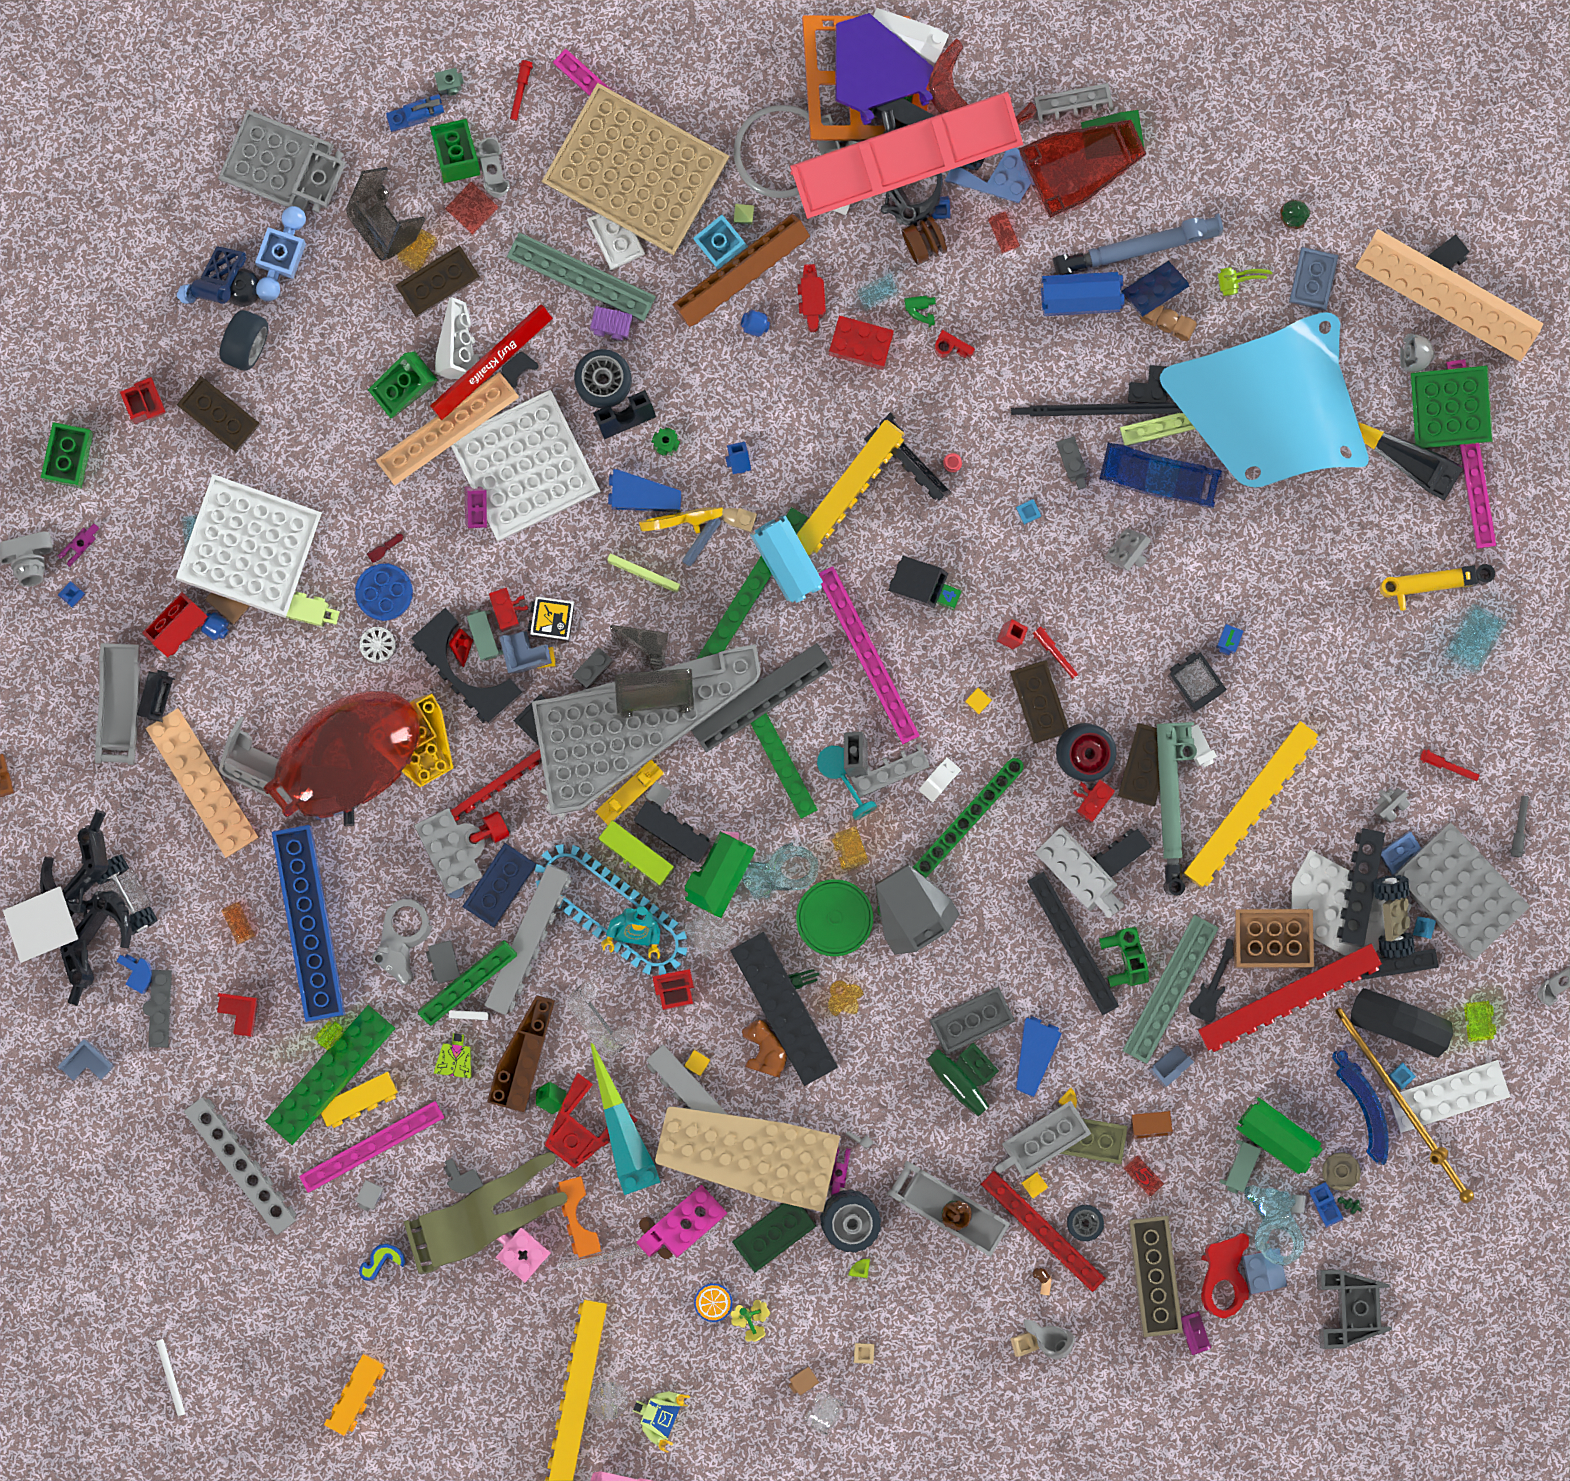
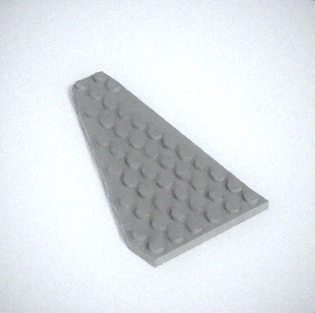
M756 644L737 647L711 656L568 695L532 701L551 815L583 810L752 687L760 676Z

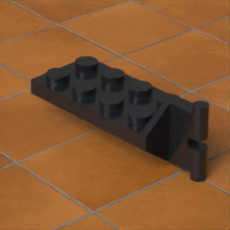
M890 412L879 423V425L881 426L884 420H888L897 428H899L902 432H904V430L894 421L896 417L892 412ZM875 427L864 440L868 442L878 428ZM904 442L898 449L895 447L892 450V457L898 458L902 462V467L907 472L911 471L916 476L914 478L915 481L921 486L924 485L929 490L928 494L934 500H943L952 493Z

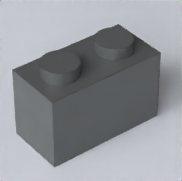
M598 647L573 674V677L584 688L589 689L610 667L613 660Z
M863 731L844 733V769L849 777L868 775V740Z
M449 940L428 946L429 951H426L428 962L433 964L434 969L431 970L433 981L442 984L457 979L460 976V971L452 941Z

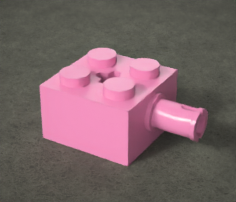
M523 1227L514 1236H510L507 1233L497 1239L503 1244V1249L496 1258L524 1283L528 1281L551 1254L545 1246ZM521 1250L523 1252L526 1250L528 1252V1259L524 1258L521 1260L519 1258V1251Z

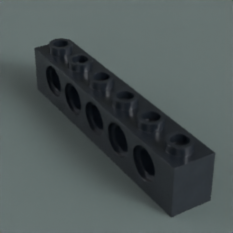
M1365 828L1360 829V832H1356L1354 843L1357 844L1356 851L1352 852L1351 862H1354L1353 869L1349 870L1347 881H1350L1349 889L1346 888L1344 893V900L1347 901L1345 908L1342 907L1340 919H1343L1342 927L1339 926L1337 931L1339 943L1363 947L1365 944L1374 896L1373 881L1377 879L1385 832ZM1365 844L1370 845L1372 848L1370 855L1363 852ZM1361 863L1368 866L1366 874L1361 873L1359 870ZM1357 882L1364 884V892L1360 893L1356 890ZM1354 901H1358L1361 904V910L1358 912L1352 908ZM1350 920H1355L1358 924L1355 931L1351 930L1348 926Z

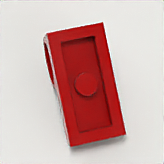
M944 330L939 334L934 346L936 355L941 358L948 357L953 349L957 350L956 353L963 358H971L975 352V348ZM941 343H945L948 345L949 349L947 351H941L939 350L938 346Z

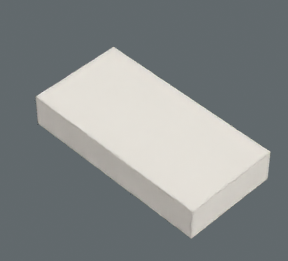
M450 1010L449 1018L489 1021L488 1012Z

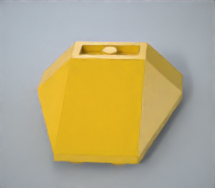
M432 693L413 699L380 718L370 727L369 733L366 734L374 748L420 788L453 769L442 710Z

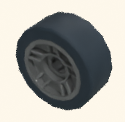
M1080 1205L1070 1211L1067 1217V1228L1075 1239L1089 1242L1101 1235L1104 1228V1219L1097 1208L1091 1205ZM1084 1219L1089 1221L1087 1227L1082 1225Z

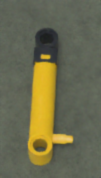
M1482 564L1477 569L1475 565L1458 569L1388 577L1381 582L1379 590L1386 598L1397 596L1400 611L1406 610L1405 595L1459 587H1473L1477 584L1486 585L1494 579L1495 569L1489 564ZM1481 570L1488 572V579H1483L1480 576ZM1386 583L1394 585L1393 592L1386 590Z

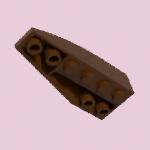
M538 995L534 998L497 1064L487 1103L526 1113L555 1000Z

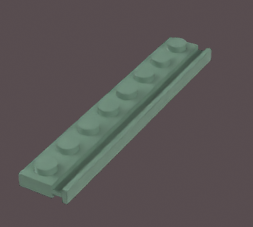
M518 233L507 255L508 259L621 312L632 314L634 318L645 322L656 299L655 295L522 233Z
M1193 915L1122 1050L1123 1052L1145 1064L1149 1062L1219 929L1217 926Z

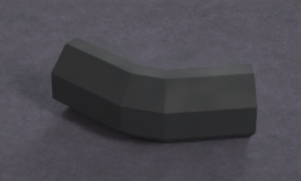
M1363 988L1356 996L1351 1010L1350 1021L1354 1026L1393 1039L1433 1057L1439 1058L1448 1049L1453 1037L1451 1021Z

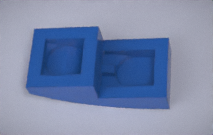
M1326 1182L1308 1190L1326 1228L1343 1220V1216Z

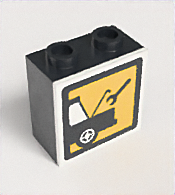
M536 597L535 602L532 601L530 611L533 613V620H529L528 631L531 632V637L569 642L575 607L574 602Z

